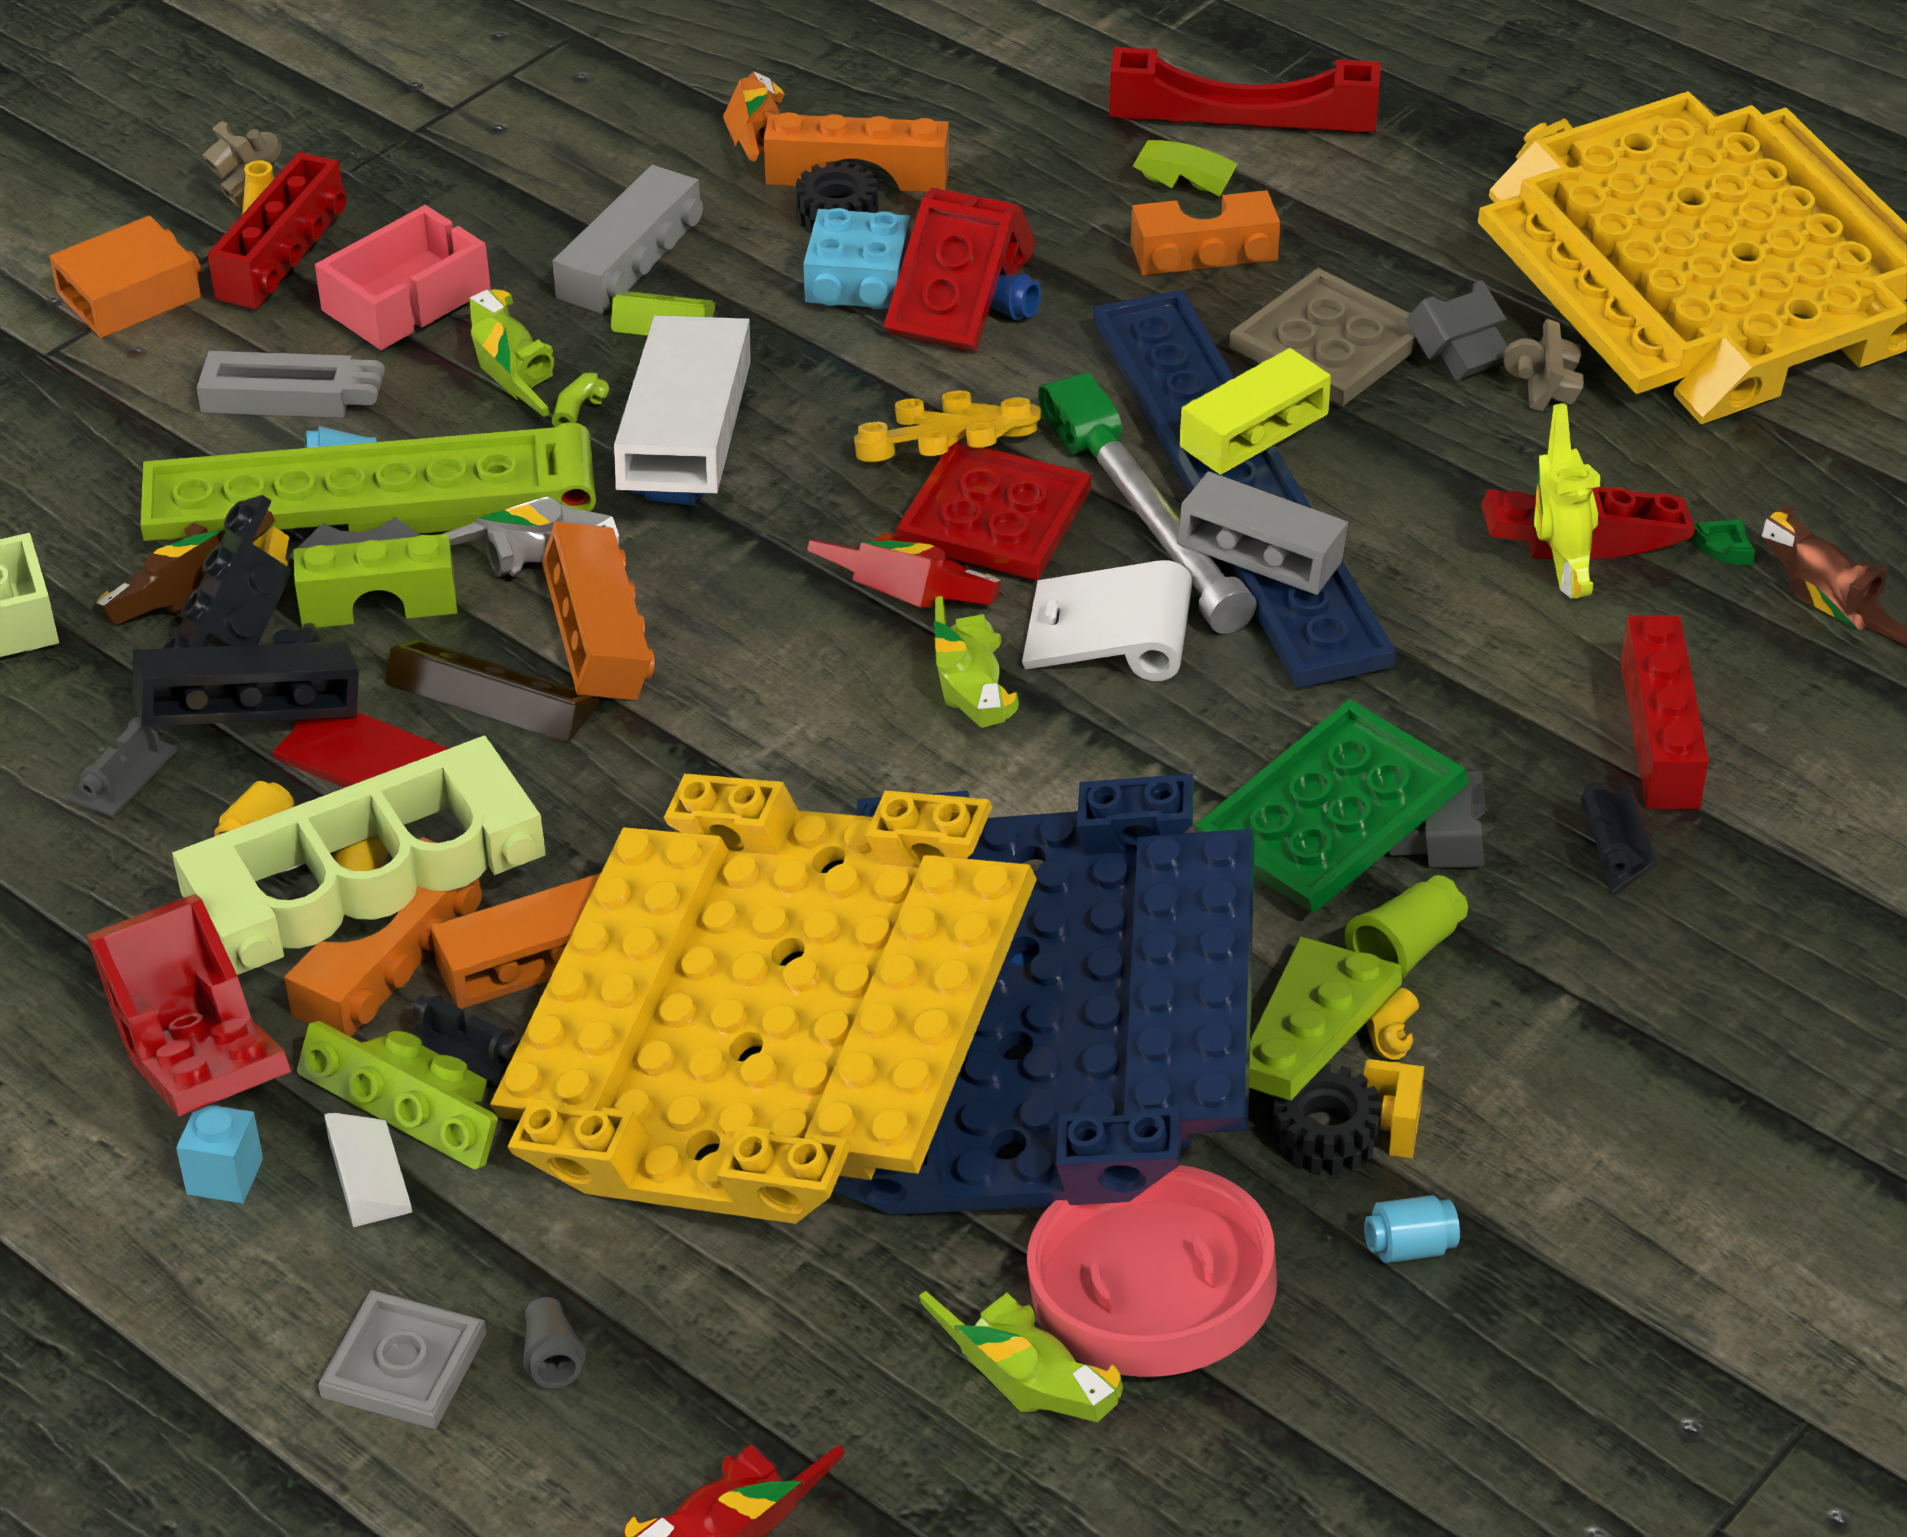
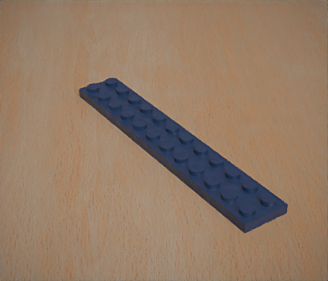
M1183 289L1093 307V324L1187 493L1190 494L1208 471L1217 475L1220 474L1180 447L1181 407L1225 384L1227 381L1234 379L1232 372ZM1275 445L1220 475L1311 508ZM1343 561L1318 595L1226 562L1234 577L1240 579L1256 599L1255 615L1296 688L1395 667L1396 650Z

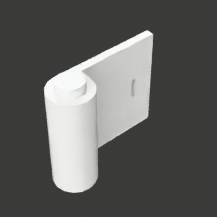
M1161 560L1038 580L1022 660L1025 670L1125 654L1130 668L1139 677L1150 681H1164L1172 678L1178 672L1181 665L1192 590L1191 574L1180 563Z

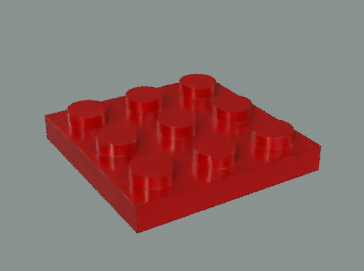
M957 441L948 447L949 450L942 455L896 528L897 541L930 544L942 549L945 552V557L1038 581L1091 491L1092 474L985 447H970L965 442Z

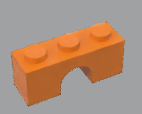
M1267 190L1222 195L1221 215L1212 219H1196L1187 216L1181 211L1177 200L1132 205L1131 246L1142 276L1278 260L1280 220Z

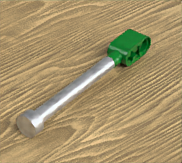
M1088 372L1040 385L1038 388V401L1047 424L1072 455L1091 451L1171 558L1188 569L1192 576V585L1201 596L1199 599V611L1213 630L1218 633L1228 634L1244 627L1252 619L1256 611V599L1240 579L1225 577L1209 555L1177 544L1180 518L1120 442L1122 438V425L1118 411L1095 379Z

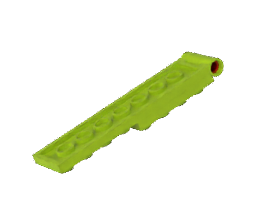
M568 422L554 428L143 461L141 530L143 541L184 538L186 534L183 529L193 522L206 527L208 532L225 530L226 532L227 528L224 527V520L230 509L239 501L264 495L271 500L268 510L272 512L276 520L265 531H268L272 526L282 530L319 527L322 523H325L329 526L348 524L349 532L360 533L379 528L396 517L418 534H431L434 532L452 531L475 523L476 518L543 497L553 498L559 504L570 508L590 512L596 503L590 433L583 425Z

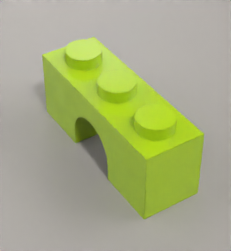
M449 534L419 535L410 538L379 541L368 540L359 543L328 546L316 545L308 548L294 549L295 587L302 629L306 623H313L317 628L354 624V602L364 593L375 590L388 591L397 595L404 604L406 619L457 614L455 578Z

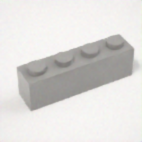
M651 165L552 260L556 299L604 315L612 307L613 297L622 292H627L643 275L650 271L652 266L668 250L675 246L676 242L692 226L699 222L703 212V203L700 200L699 179Z

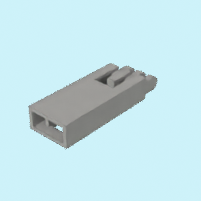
M208 351L196 389L201 413L345 418L347 405H373L377 401L385 366L377 360L352 359V356Z

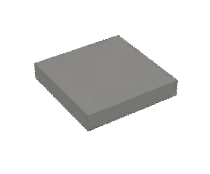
M371 1290L318 1384L320 1396L327 1400L436 1430L487 1334L485 1320Z

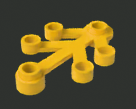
M962 390L950 391L942 395L943 413L924 411V402L920 399L900 400L895 403L896 422L903 425H919L888 430L887 424L883 422H869L858 427V434L854 437L856 458L865 462L883 461L895 455L894 443L918 439L919 453L925 456L944 454L949 450L948 447L965 436L967 445L970 447H988L997 442L996 439L1002 435L1020 437L1034 433L1037 430V421L1041 419V409L1037 405L1030 404V400L1023 397L1005 399L1001 402V406L971 403L970 392Z

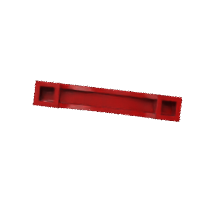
M1114 47L1110 70L1109 117H1122L1127 120L1158 119L1167 120L1172 123L1185 121L1210 122L1221 126L1245 124L1255 125L1260 128H1270L1273 126L1297 127L1308 131L1331 129L1344 130L1349 133L1376 132L1381 62L1336 59V67L1309 78L1279 84L1249 85L1221 82L1188 73L1158 57V49Z

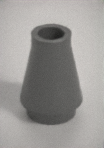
M550 1297L538 1298L532 1301L525 1311L527 1326L523 1366L526 1373L540 1386L546 1388L564 1387L572 1383L580 1375L586 1356L585 1349L563 1314L560 1302Z

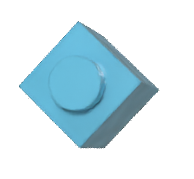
M207 1105L192 1112L176 1147L187 1195L244 1204L263 1161L254 1112Z

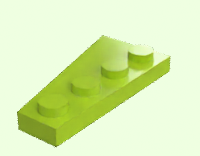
M1301 936L1250 1040L1249 1088L1291 1101L1402 985V965L1379 959L1370 953H1358Z

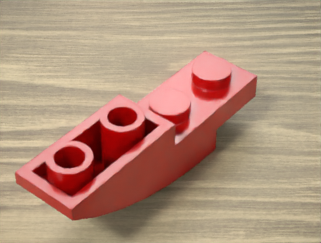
M1621 487L1593 488L1598 510V525L1592 531L1590 559L1616 558L1644 553L1670 546L1693 536L1695 528L1683 497H1676L1667 493L1652 494L1629 491ZM1487 489L1481 505L1490 537L1527 541L1532 558L1554 560L1552 548L1547 541L1539 540L1534 526L1536 495L1526 494L1517 490Z

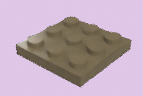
M1320 268L1314 270L1230 332L1229 347L1260 364L1288 348L1293 349L1331 375L1329 400L1341 406H1344L1421 346L1405 320L1410 313Z

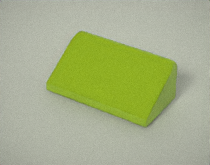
M631 291L622 292L613 297L611 329L619 333L648 336L654 316L712 317L716 303H713V300Z

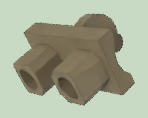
M222 120L212 128L219 141L204 152L202 156L211 170L221 179L236 169V172L221 183L220 187L225 196L237 207L241 208L244 198L245 166L250 162L263 160L269 162L272 168H274L276 165L275 160L281 152V143L275 134L259 132L257 129L248 131L246 134L247 139L243 136H234L228 124Z
M1546 319L1543 324V337L1539 342L1521 338L1510 343L1505 349L1503 357L1506 370L1515 377L1528 379L1530 408L1543 412L1550 399L1569 406L1573 405L1584 385L1583 374L1574 372L1579 364L1581 348L1579 344L1561 339L1559 322Z

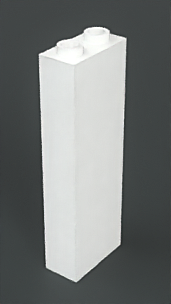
M654 316L614 443L616 490L691 493L718 492L750 366V319Z

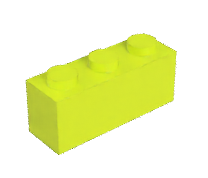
M1288 348L1181 407L1180 447L1221 475L1328 415L1331 375L1293 349Z

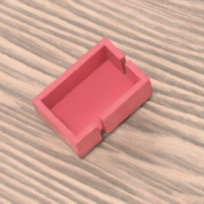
M423 205L315 264L321 310L379 350H383L413 333V325H418L422 328L461 305L468 303L470 297L491 289L486 243L460 226L453 228L452 221L427 205Z

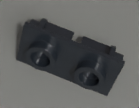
M1601 782L1587 784L1581 795V804L1589 812L1587 818L1600 855L1599 860L1604 868L1611 892L1616 894L1658 865V861L1633 787L1628 784L1616 793Z
M437 993L429 996L425 994L420 995L413 1005V1014L418 1017L419 1024L410 1034L417 1036L422 1041V1046L439 1055L453 1056L464 1061L467 1064L468 1070L487 1079L488 1083L498 1087L520 1043V1040L514 1036V1031L506 1026L500 1028L475 1015L469 1017L464 1014V1010L445 1002L444 998Z

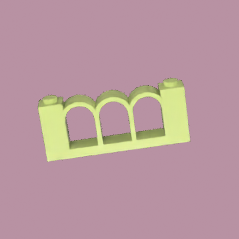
M484 735L172 852L182 896L185 898L197 894L202 899L235 972L239 975L283 958V948L299 949L322 942L332 936L340 927L344 915L355 919L369 920L391 916L408 905L416 894L417 886L430 891H449L462 888L477 880L488 866L493 874L496 875L545 856L546 853L540 813ZM450 808L465 830V833L451 841L429 843L413 837L404 825ZM378 835L393 860L378 869L352 871L341 867L330 853ZM306 863L318 882L319 887L316 891L302 898L278 900L267 896L255 881Z

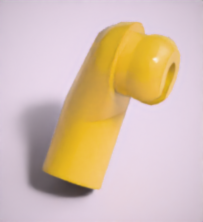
M1405 988L1396 990L1366 1022L1374 1051L1388 1060H1397L1404 1057L1413 1044L1412 1033L1406 1036L1403 1028L1405 1027L1404 1023L1419 1009V1002L1416 996Z

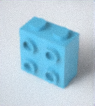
M842 208L818 209L803 263L805 302L822 303L827 306L849 305L872 309H889L911 237V216L896 215L891 212H855Z

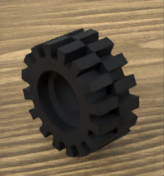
M833 161L826 162V168L822 169L817 164L811 167L812 173L805 170L801 173V179L798 178L796 181L798 223L801 227L805 226V231L812 234L818 209L842 208L855 212H879L877 178H873V173L870 170L864 172L861 165L856 164L853 168H850L849 162L842 161L841 167H834Z
M1327 1063L1291 1101L1275 1096L1272 1139L1274 1145L1279 1144L1278 1153L1284 1159L1293 1154L1292 1165L1300 1170L1308 1162L1311 1163V1173L1321 1175L1322 1166H1330L1331 1175L1342 1174L1344 1163L1353 1171L1360 1167L1361 1158L1366 1161L1371 1158L1373 1148L1377 1147L1381 1101H1378V1091L1375 1086L1367 1088L1368 1079L1361 1073L1352 1080L1350 1078L1351 1068L1341 1066L1339 1074L1332 1073L1331 1064ZM1318 1112H1328L1341 1116L1347 1122L1335 1126H1324L1308 1120L1306 1116Z

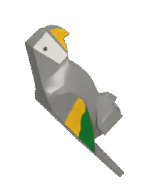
M543 497L476 518L475 523L444 533L449 534L450 546L478 539L483 540L487 550V557L496 578L506 576L508 573L515 577L520 574L522 565L525 563H542L555 521L611 527L614 529L618 546L620 537L612 516L570 508L559 504L558 501L550 497Z

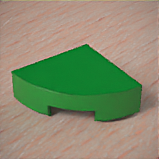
M1742 519L1693 523L1695 531L1691 539L1705 554L1725 563L1753 565L1755 550Z

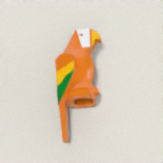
M754 71L747 78L739 80L725 110L723 119L735 146L742 145L749 160L755 162L759 152L764 154V135L769 114H780L776 102L781 103L785 94L770 78Z

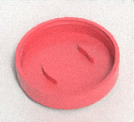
M1179 1165L1130 1202L1069 1205L1067 1200H1055L1038 1220L1028 1244L1027 1266L1032 1304L1042 1329L1058 1339L1071 1353L1073 1358L1079 1362L1105 1371L1114 1364L1120 1375L1136 1377L1175 1375L1193 1371L1223 1359L1243 1346L1261 1328L1270 1314L1277 1292L1274 1236L1270 1222L1263 1209L1253 1197L1235 1183L1212 1172L1190 1166Z

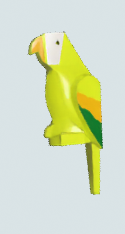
M1562 403L1553 406L1548 454L1539 456L1534 526L1539 540L1547 541L1552 548L1560 590L1571 599L1590 596L1593 591V582L1589 579V560L1592 531L1598 525V510L1593 488L1600 487V474L1589 464L1584 465L1577 448L1571 449L1567 405Z

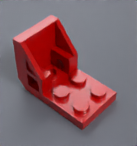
M931 187L923 196L883 326L886 333L977 352L999 275L1015 274L1031 259L1036 240L1021 205Z
M197 894L86 935L118 1032L133 1066L179 1117L291 1072L285 1051L251 1019L235 969L202 899Z

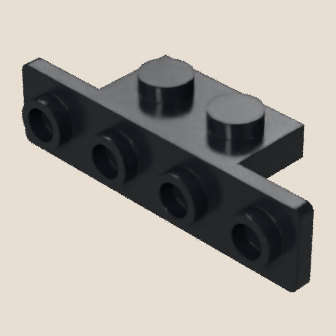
M260 495L239 501L230 509L224 520V527L227 530L220 544L210 551L203 563V571L206 573L199 588L194 590L183 604L181 615L184 616V619L177 633L173 634L166 641L162 649L202 647L205 639L217 646L258 645L293 572L291 568L252 544L271 504L270 499Z

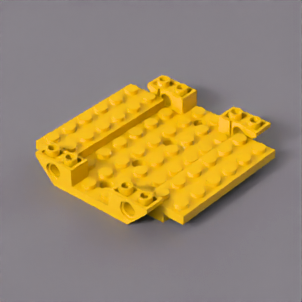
M1687 91L1535 140L1490 189L1489 197L1494 203L1480 207L1479 225L1636 395L1684 378L1675 387L1673 395L1701 425L1780 397L1788 367L1841 349L1861 368L1907 351V302L1904 301L1907 299V224L1786 107L1762 115L1753 105L1718 116Z
M684 774L664 816L666 823L680 832L622 828L495 1092L490 1106L497 1116L504 1119L519 1120L517 1128L508 1144L510 1152L584 1194L792 1224L798 1223L830 1198L839 1176L871 1180L876 1168L919 1174L1037 880L1031 866L1028 864L967 859L974 852L992 809L990 800L884 791L874 816L868 817L800 811L797 809L784 782ZM837 860H844L843 864L833 867L827 873H821L827 864ZM799 951L804 952L802 957L793 959L786 966L780 965L789 954ZM762 1046L759 1053L749 1056L745 1061H738L740 1055L748 1048ZM714 1143L719 1144L716 1152L706 1155L701 1160H695L697 1153L703 1147Z

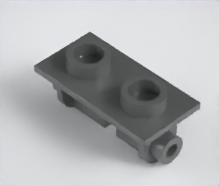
M134 717L128 723V728L116 739L117 747L115 749L109 747L91 767H86L81 772L79 787L69 796V800L115 818L177 751V747L159 740L158 731L160 726L142 727L139 717Z

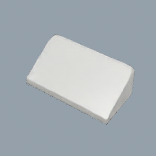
M340 1113L324 1114L330 1147L353 1227L412 1213L411 1203L386 1120Z

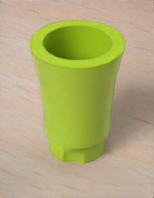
M1435 875L1427 882H1418L1383 905L1352 918L1345 928L1346 948L1358 953H1370L1379 959L1402 965L1403 981L1414 966L1436 945L1449 937L1455 931L1457 924L1467 917L1468 904L1466 897L1457 889L1455 882L1445 876Z

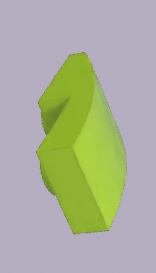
M1148 140L1133 167L1142 171L1149 180L1159 184L1163 183L1170 188H1173L1178 177L1182 175L1189 179L1191 184L1197 189L1212 192L1220 197L1238 163L1194 145L1164 140Z

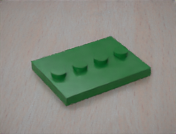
M1348 699L1196 823L1195 828L1197 833L1252 829L1255 841L1254 876L1303 909L1314 914L1459 793L1469 782L1466 768L1351 699Z

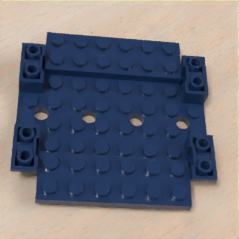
M1193 774L1079 782L1078 811L987 818L975 850L967 859L1017 864L1037 859L1044 861V863L1036 871H1033L1037 878L919 1174L876 1168L871 1180L839 1176L833 1191L891 1215L1050 1206L1055 1200H1067L1069 1205L1130 1202L1180 1165V1149L1191 1148L1192 1134L1248 1131L1255 841L1252 829L1184 833L1193 826ZM968 791L928 793L970 798ZM882 797L858 799L856 815L873 817ZM837 860L827 864L821 873H827L833 867L843 864L844 860ZM1026 950L1038 952V955L1029 963L1021 965L1011 963L1012 958L1019 952ZM804 952L792 953L791 961L802 957ZM1028 1045L1032 1047V1050L1024 1058L1008 1060L1003 1057L1007 1050L1013 1046ZM1009 1143H1021L1026 1146L1019 1156L1013 1159L1005 1160L996 1157L997 1152Z

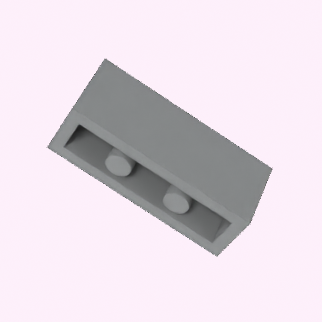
M1208 471L1182 502L1177 544L1318 595L1342 563L1348 521Z

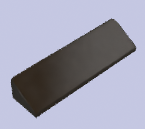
M420 639L395 645L390 650L385 678L388 685L561 741H569L573 738L598 706V697L577 695L575 688Z

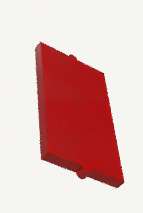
M357 712V717L304 719L303 721L295 722L294 730L273 750V756L278 761L346 788L449 748Z

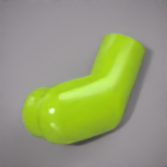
M588 372L583 373L566 387L557 398L552 417L554 427L568 422L576 423L580 407L585 399L594 405L601 404L602 398L605 399L609 392L607 381L597 378V373Z

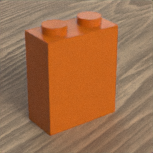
M150 215L49 255L57 294L100 338L201 297L198 278L202 276V270L197 257L192 251H186L179 245L171 230H164Z

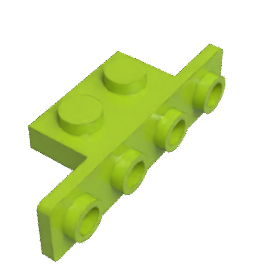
M321 1021L308 1025L297 1067V1072L300 1076L379 1119L386 1120L390 1125L474 1170L486 1165L498 1118L496 1114L475 1103L482 1101L487 1079L468 1070L467 1064L464 1061L453 1056L439 1055L422 1046V1041L417 1036L407 1032L392 1031L385 1036L361 1043Z

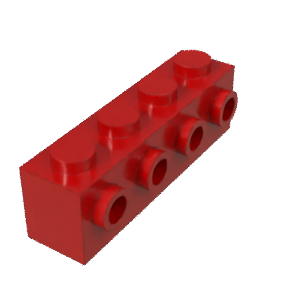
M298 152L207 254L216 300L257 309L270 293L277 289L283 278L293 267L298 265L302 256L315 241L322 237L327 227L345 209L347 194L342 185L339 161Z

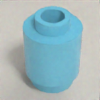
M1434 1195L1378 1202L1373 1207L1372 1216H1367L1364 1223L1367 1246L1372 1253L1378 1252L1380 1259L1384 1263L1442 1256L1445 1254L1446 1249L1456 1248L1460 1239L1459 1219L1454 1204L1449 1199L1438 1200Z

